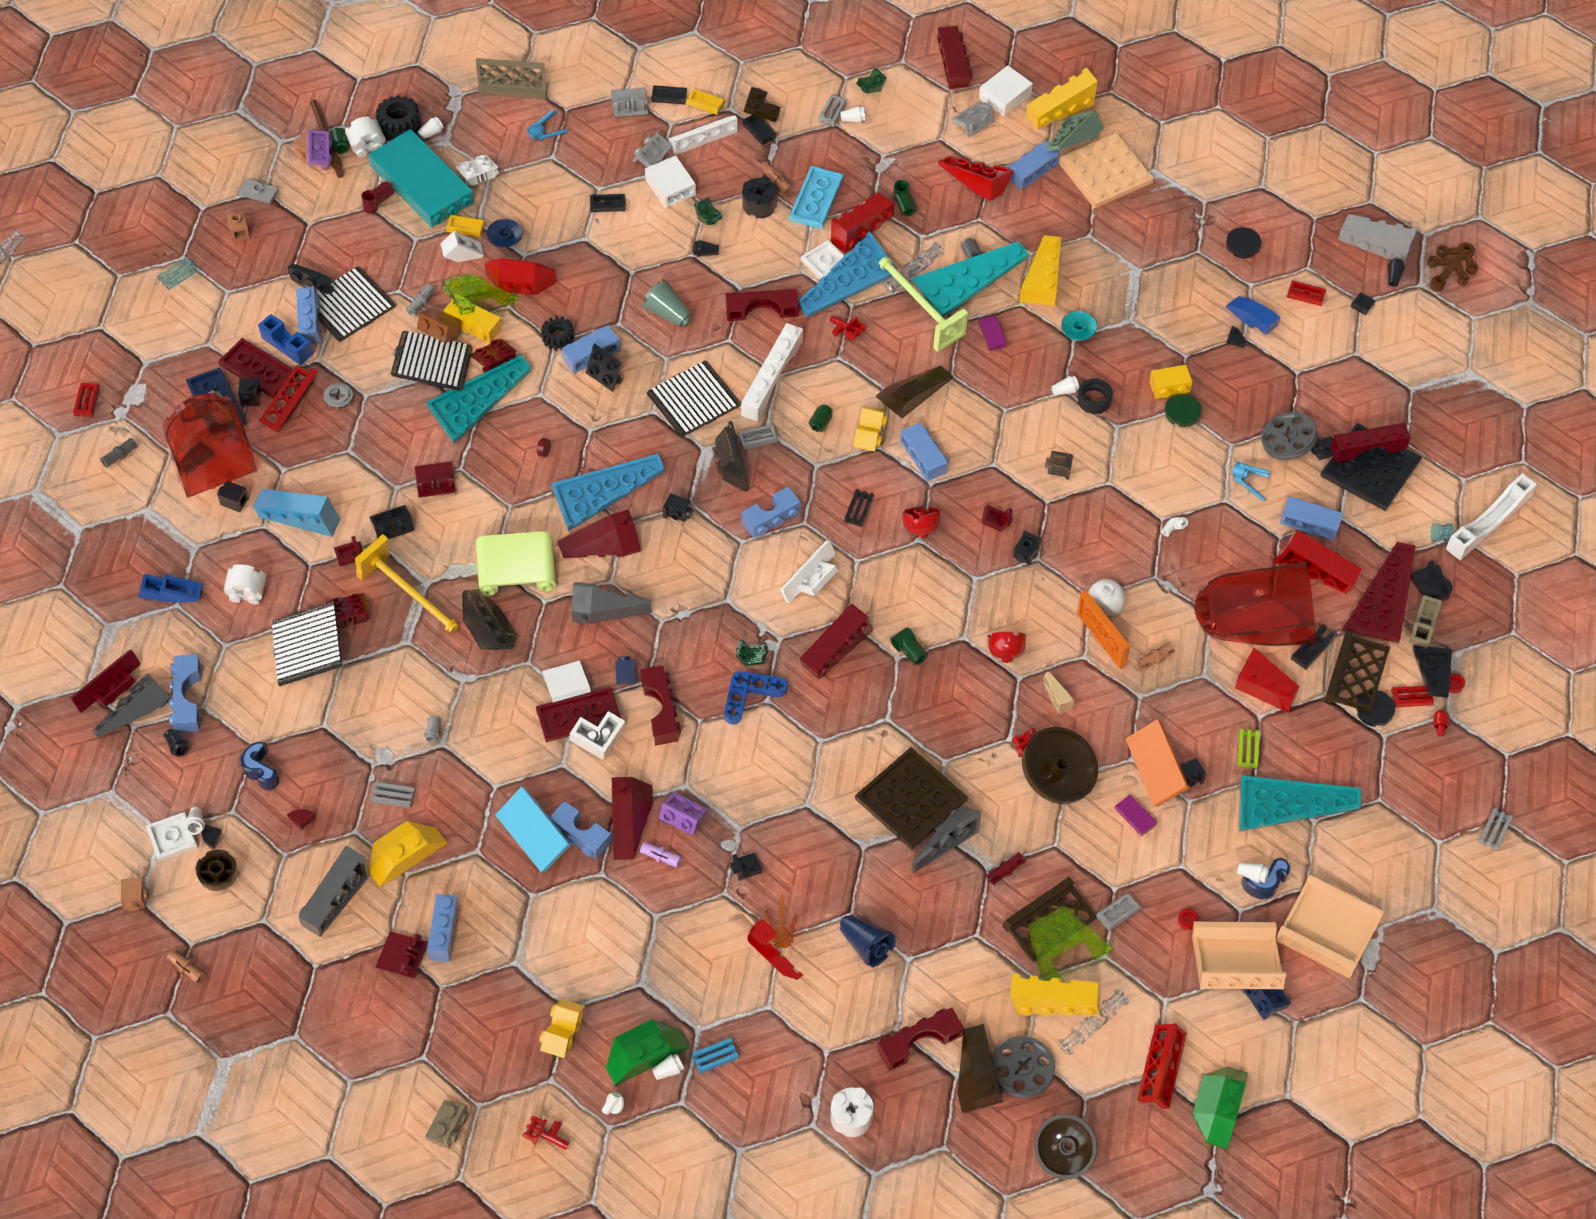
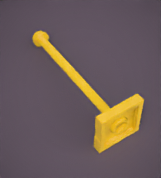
M383 534L355 558L356 575L361 581L378 567L446 626L445 630L447 632L453 633L457 630L459 624L455 619L450 620L384 563L389 558L388 538Z

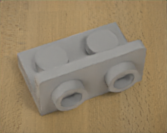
M980 102L953 117L954 124L965 128L966 136L968 137L973 136L995 121L991 107Z
M658 132L653 137L649 135L643 142L645 146L643 148L640 146L633 153L636 156L632 161L635 163L639 160L646 167L655 165L671 149L672 145Z

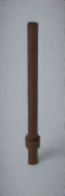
M311 100L310 104L320 131L328 132L317 101ZM331 144L329 154L332 155L331 166L335 169L337 177L341 178L344 176L341 168L342 163Z

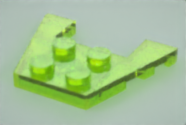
M471 274L451 277L442 281L443 289L449 298H453V304L455 307H459L458 312L461 315L473 313L475 305L470 301L492 297L502 306L516 303V296Z
M1065 906L1028 926L1033 950L1038 962V971H1040L1043 981H1049L1051 978H1061L1050 960L1083 942L1095 960L1112 951V948Z

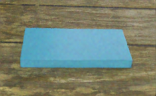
M811 166L789 215V221L823 229L843 182L844 174Z
M521 787L495 814L540 872L545 873L571 845L525 787Z

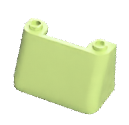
M549 532L489 535L476 539L480 596H492L498 591V586L536 583L537 588L544 592L556 590L553 539Z

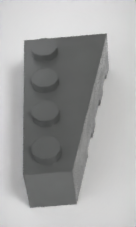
M348 846L344 847L307 904L300 910L298 918L301 926L319 937L324 934L370 877L366 857Z

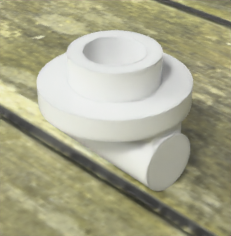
M618 1092L610 1093L602 1112L605 1114L620 1113L624 1107L622 1095Z

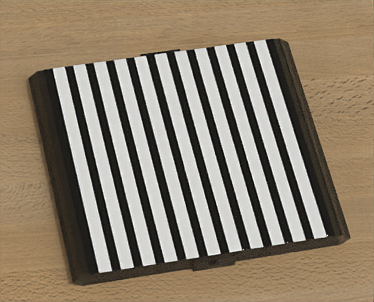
M356 267L332 281L333 293L324 294L321 293V290L317 291L320 300V313H317L318 320L340 342L363 327L365 328L370 325L374 320L394 309L397 305L361 267Z
M403 331L391 375L426 385L461 391L464 387L473 347L455 341L444 343L432 336Z
M703 361L673 376L646 393L680 437H684L706 424L708 425L716 421L721 416L741 406L739 399L708 361Z
M335 601L272 621L273 649L279 686L343 666Z

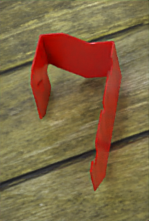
M760 919L752 926L747 935V941L783 976L798 980L803 974L801 972L796 973L793 970L794 966L784 956L780 957V952L768 943L776 936V933L764 919Z

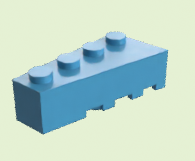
M261 489L253 506L258 516L264 520L333 537L340 522V517L328 496Z

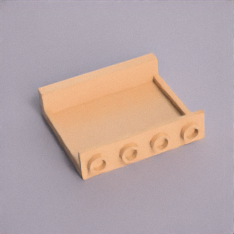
M1309 875L1285 923L1281 926L1276 941L1351 978L1384 911L1375 905L1362 901L1355 895L1343 892L1337 886L1325 883L1319 877Z
M1194 922L1192 941L1200 988L1284 989L1286 972H1282L1275 938L1276 922Z

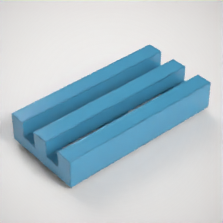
M731 1038L692 1053L700 1074L739 1059ZM730 1052L732 1053V1054L729 1055V1056H726V1057H724V1058H721V1059H719V1060H716V1061H714V1062H711V1063H709V1064H706V1065H704V1066H701L702 1063H705V1062L710 1061V1060H714V1059L719 1058L720 1056L725 1055V1054H727V1053H730Z

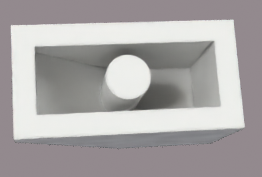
M455 231L441 243L444 257L455 262L478 259L484 256L481 242Z

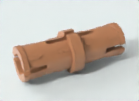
M772 165L764 168L763 173L784 195L792 192L793 187Z
M1168 642L1156 650H1151L1149 654L1136 661L1138 667L1143 671L1155 663L1159 664L1162 662V659L1175 653V650H1173L1174 646Z
M176 949L168 954L167 960L176 966L182 975H187L196 984H200L205 979L206 974L193 965L194 962L191 959H186Z

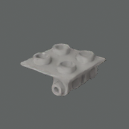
M645 88L611 90L614 117L648 114Z

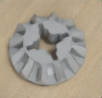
M336 383L326 388L323 398L329 407H335L336 409L338 407L345 408L346 404L351 403L353 392L348 385ZM340 392L341 397L338 400H336V397Z

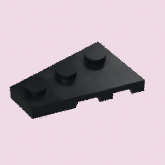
M1413 645L1412 650L1428 696L1448 698L1452 649L1429 646L1427 649Z

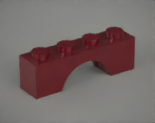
M797 289L725 293L727 321L745 320L747 315L757 308L772 309L780 318L799 317Z
M1405 423L1334 435L1331 451L1336 463L1354 460L1360 453L1371 448L1381 447L1387 449L1389 453L1407 450L1411 436Z
M663 665L640 669L644 696L655 698L662 705L660 713L651 719L655 746L678 742V734H681L680 723L675 721V717H678L676 705L672 706L671 700H674L673 691L668 689L667 685L670 684L669 673L664 671Z
M952 1007L947 1010L941 1009L928 1019L925 1017L911 1027H903L895 1035L884 1036L878 1042L877 1051L887 1069L892 1071L908 1063V1050L915 1041L922 1038H933L945 1045L962 1037L964 1027Z

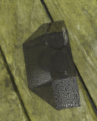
M729 421L715 438V447H712L713 457L718 460L716 462L717 472L721 473L724 481L743 491H749L748 477L733 421Z
M479 589L464 590L462 592L463 622L480 649H513L517 634L500 607L482 595L483 593Z

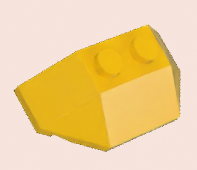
M406 821L373 842L369 865L370 876L381 888L445 846L447 841L435 827Z

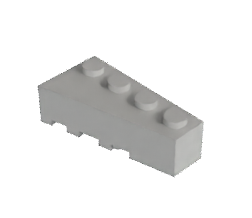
M1348 214L1341 228L1338 240L1390 260H1402L1405 264L1412 250L1418 227L1412 226L1409 229L1404 228L1402 224L1394 226L1386 224V221L1373 222L1371 218Z

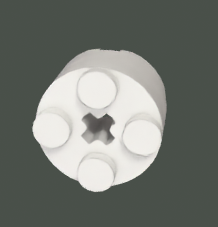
M367 116L358 118L351 122L352 126L349 129L347 127L345 130L351 148L358 157L366 156L368 152L378 149L385 142V136L376 118L374 120Z
M233 565V569L231 567L228 569L224 593L229 596V600L239 603L241 600H246L250 604L257 605L262 599L266 574L261 570L259 573L254 571L255 567L249 565Z
M846 1088L833 1096L830 1113L831 1124L837 1132L845 1134L847 1137L863 1135L872 1123L873 1102L864 1089Z

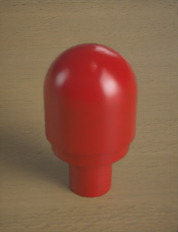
M1438 710L1433 716V725L1437 729L1438 736H1444L1445 730L1449 726V714L1445 710Z

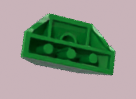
M651 1019L614 1038L606 1064V1071L616 1087L657 1066L671 1054L672 1056L681 1054L690 1049V1046L679 1029Z
M1227 1066L1203 1075L1192 1115L1206 1143L1227 1150L1246 1086L1248 1072Z

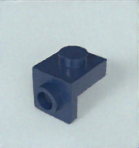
M630 656L619 657V661H615L617 684L636 683L635 660H631Z

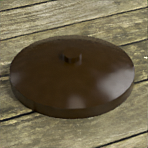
M1062 727L1045 728L1037 732L1027 742L1023 750L1022 768L1025 778L1032 789L1042 798L1057 804H1071L1083 799L1094 788L1098 777L1097 759L1091 746L1076 732Z

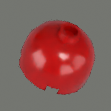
M922 506L905 509L902 512V517L906 530L916 534L918 538L928 537L929 533L934 532L938 528L940 522L939 508L928 506L929 510L923 509Z
M1013 632L992 633V636L987 635L988 648L995 658L1001 659L1002 663H1012L1013 659L1020 657L1025 651L1026 634L1018 632V636H1015Z

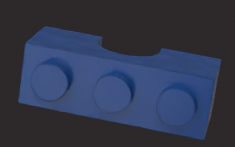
M268 315L258 324L261 338L299 365H302L313 355L310 340L298 332L292 336L286 330L284 322L274 315Z

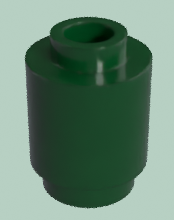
M333 129L329 133L333 149L338 154L346 153L349 150L350 143L345 134V129Z
M822 404L816 408L809 420L812 430L816 432L825 431L833 417V410L829 406Z

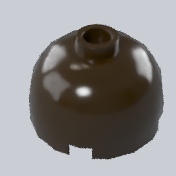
M219 849L205 853L206 855L197 861L195 868L196 876L202 886L210 891L217 892L231 887L236 881L238 874L237 863L234 857L229 855V852Z

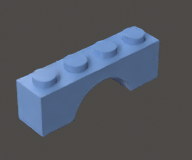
M198 654L174 656V663H171V674L174 675V680L170 681L171 692H173V697H170V707L173 709V714L169 715L170 726H174L176 733L200 731V713L197 704L187 701L185 694L190 686L201 681V662Z

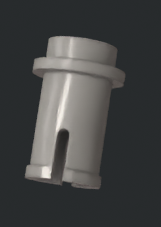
M436 716L428 718L427 730L424 732L425 740L430 743L436 742L440 736L438 733L440 718Z

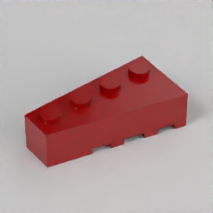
M878 192L864 200L861 206L858 204L854 206L851 212L845 211L842 213L841 218H833L831 220L830 242L845 254L851 249L853 250L855 245L859 241L861 242L869 231L872 233L874 230H878L886 220H890L893 217L894 203Z
M1298 530L1282 546L1274 561L1278 565L1283 563L1290 566L1289 570L1294 572L1297 570L1302 571L1312 580H1323L1324 585L1345 594L1354 586L1362 570L1355 563L1346 560L1338 553L1331 551L1322 543L1313 540Z

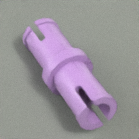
M646 841L643 842L640 849L641 854L655 858L657 862L660 863L662 861L675 868H678L682 856L667 851L665 847L659 848Z

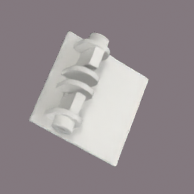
M480 155L472 161H464L455 167L465 178L464 183L470 187L477 185L478 182L482 183L481 176L484 181H487L499 175L498 166L487 155Z

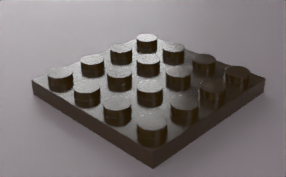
M910 747L855 795V800L913 850L939 827L953 810L959 809L967 802L968 797Z

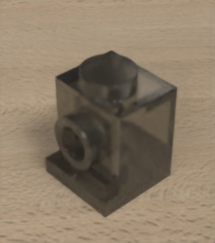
M1051 451L1050 458L1046 457L1045 468L1048 469L1047 474L1066 477L1065 479L1069 480L1073 454Z

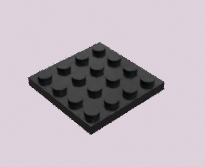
M1356 423L1351 432L1368 428ZM1371 448L1360 453L1354 460L1336 463L1333 456L1320 476L1386 512L1421 462L1422 457L1408 449L1389 453L1385 448Z

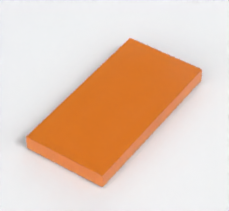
M1084 590L1080 593L1077 615L1118 668L1122 669L1127 664L1130 645L1088 591Z
M1155 720L1125 738L1154 806L1157 807L1190 788L1160 720Z

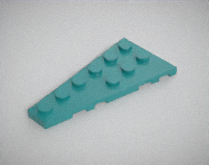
M1018 241L911 279L934 309L944 318L1029 258V253Z
M519 355L427 401L426 406L452 443L455 444L531 372V367L524 357Z
M1242 775L1240 779L1239 832L1358 810L1361 806V788Z

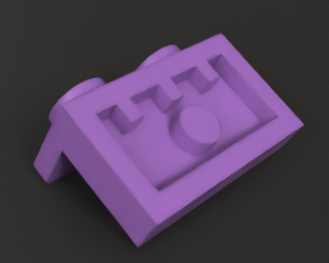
M308 129L307 164L322 166V170H326L332 162V155L329 154V149L331 148L329 132Z
M673 792L662 803L659 819L690 835H694L697 825L707 815L708 809Z

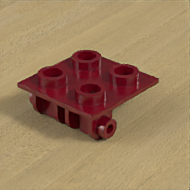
M496 339L489 345L476 349L475 352L470 354V357L483 366L482 370L485 373L517 357L515 354L517 351L502 339Z
M452 461L414 466L418 498L456 493Z
M364 593L326 601L327 608L334 606V609L329 610L328 613L335 611V614L329 615V618L335 616V619L330 620V622L336 621V624L331 625V627L336 626V629L345 627L344 619H346L347 626H349V618H352L353 625H355L353 617L356 618L357 624L370 619Z
M390 931L375 968L415 979L428 946V941L422 940L420 934H414V936L409 937Z

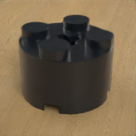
M768 177L754 178L743 184L742 207L744 212L749 216L751 214L759 219L769 217L774 213L777 207V188Z

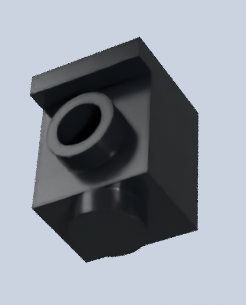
M670 493L663 506V518L667 519L669 516L674 520L686 522L693 513L691 500Z
M1024 531L1014 548L1013 557L1019 562L1030 565L1040 549L1042 538Z
M1197 758L1180 765L1189 787L1196 785L1198 782L1200 785L1204 783L1206 772Z

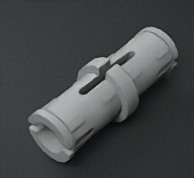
M426 284L421 292L414 296V300L406 308V312L410 316H416L421 307L428 303L427 300L435 292V288L430 284Z

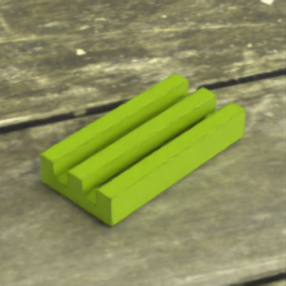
M1240 729L1237 766L1257 768L1259 731L1255 730V732H1252V730L1244 731V729ZM1243 736L1247 737L1246 762H1242ZM1251 737L1254 738L1253 763H1250Z

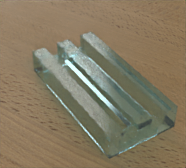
M186 257L157 275V277L170 290L198 272V270Z

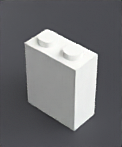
M1006 66L980 87L979 99L997 113L1006 116L1032 95L1033 83L1010 66Z
M676 156L645 168L646 181L665 208L696 195L695 182Z

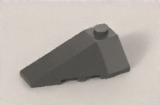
M573 583L572 622L592 624L651 613L650 599L632 594L619 595L616 593V590L610 589L608 592L599 589V585Z
M147 673L129 690L131 693L129 697L121 699L117 703L116 711L108 713L92 731L97 737L105 735L158 708L164 707L168 703L170 696Z
M967 806L953 810L912 861L911 871L913 873L917 872L977 834L981 813Z

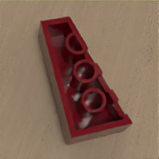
M851 603L800 657L802 666L818 679L827 675L832 667L874 631L869 617Z

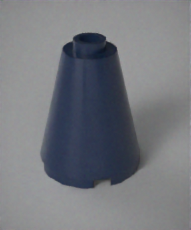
M855 915L845 916L840 921L841 933L867 966L874 968L888 958L886 955L888 950L894 949L896 936L892 932Z

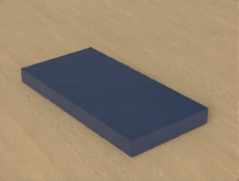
M220 367L186 379L188 388L211 437L246 425L245 418ZM213 390L219 391L226 403L230 404L234 409L237 419L219 426L211 409L205 402L207 394Z

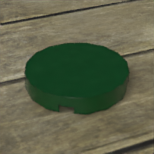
M1178 394L1170 397L1166 402L1164 413L1170 423H1175L1179 427H1190L1197 423L1202 409L1200 403L1194 397Z

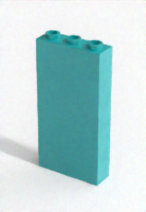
M411 129L368 154L370 166L385 181L391 184L395 192L431 228L441 224L450 215H455L474 202L473 191Z

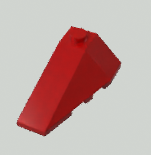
M952 156L938 161V165L986 200H994L1002 195L1014 174V170L1001 165L988 167L985 166L984 162L969 163L968 159Z

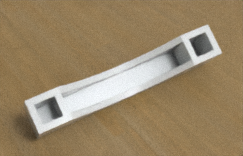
M786 323L741 402V416L756 422L759 421L766 409L769 397L780 373L788 361L796 355L803 343L802 328Z
M1522 473L1481 516L1473 522L1462 526L1450 537L1446 550L1461 561L1532 497L1537 484Z

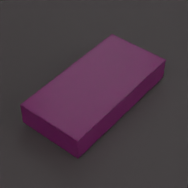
M992 316L979 319V326L989 351L1005 348L1007 342L997 317Z
M1131 795L1115 805V810L1140 836L1146 834L1157 824Z

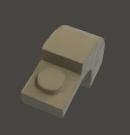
M1423 595L1409 643L1428 649L1442 604L1441 600Z

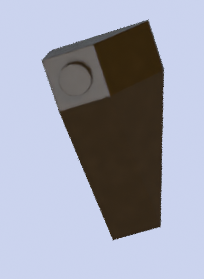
M938 366L889 385L877 394L876 398L903 419L953 379V375L942 366Z
M984 1024L969 1027L963 1031L957 1090L962 1113L1003 1102Z

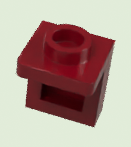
M989 505L984 507L982 524L1000 532L1011 525L1013 520L1011 508L1003 512Z
M355 536L351 537V543L334 547L339 566L354 563L355 558L363 552L362 544L360 541H356Z

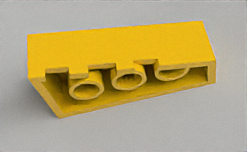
M1087 68L1083 69L1081 75L1070 77L1069 82L1061 86L1059 84L1054 87L1050 94L1044 93L1028 103L1026 110L1027 118L1038 129L1061 120L1068 115L1075 114L1084 108L1091 107L1095 102L1098 81Z

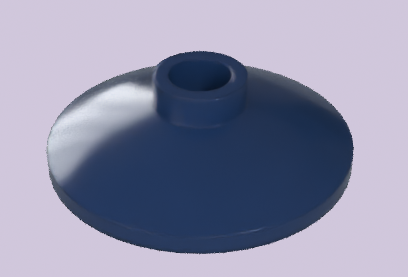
M511 219L496 220L487 229L489 242L497 247H511L517 244L522 237L521 226Z

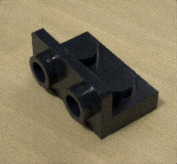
M405 505L369 517L377 539L382 534L391 539L414 531L411 515Z
M1433 560L1429 561L1427 567L1411 573L1410 579L1422 596L1425 595L1441 601L1449 599L1453 590L1452 584L1445 578L1441 568Z

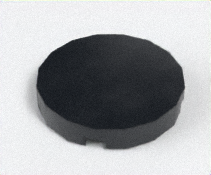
M1241 227L1230 231L1227 235L1226 247L1229 252L1234 253V256L1245 259L1253 257L1260 251L1262 241L1257 232L1250 228Z
M1377 690L1371 713L1356 708L1357 716L1363 723L1369 726H1385L1392 720L1395 714V704L1390 696ZM1366 695L1358 698L1360 703L1369 705L1370 701Z

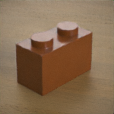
M432 307L420 312L417 329L446 343L458 338L461 321Z

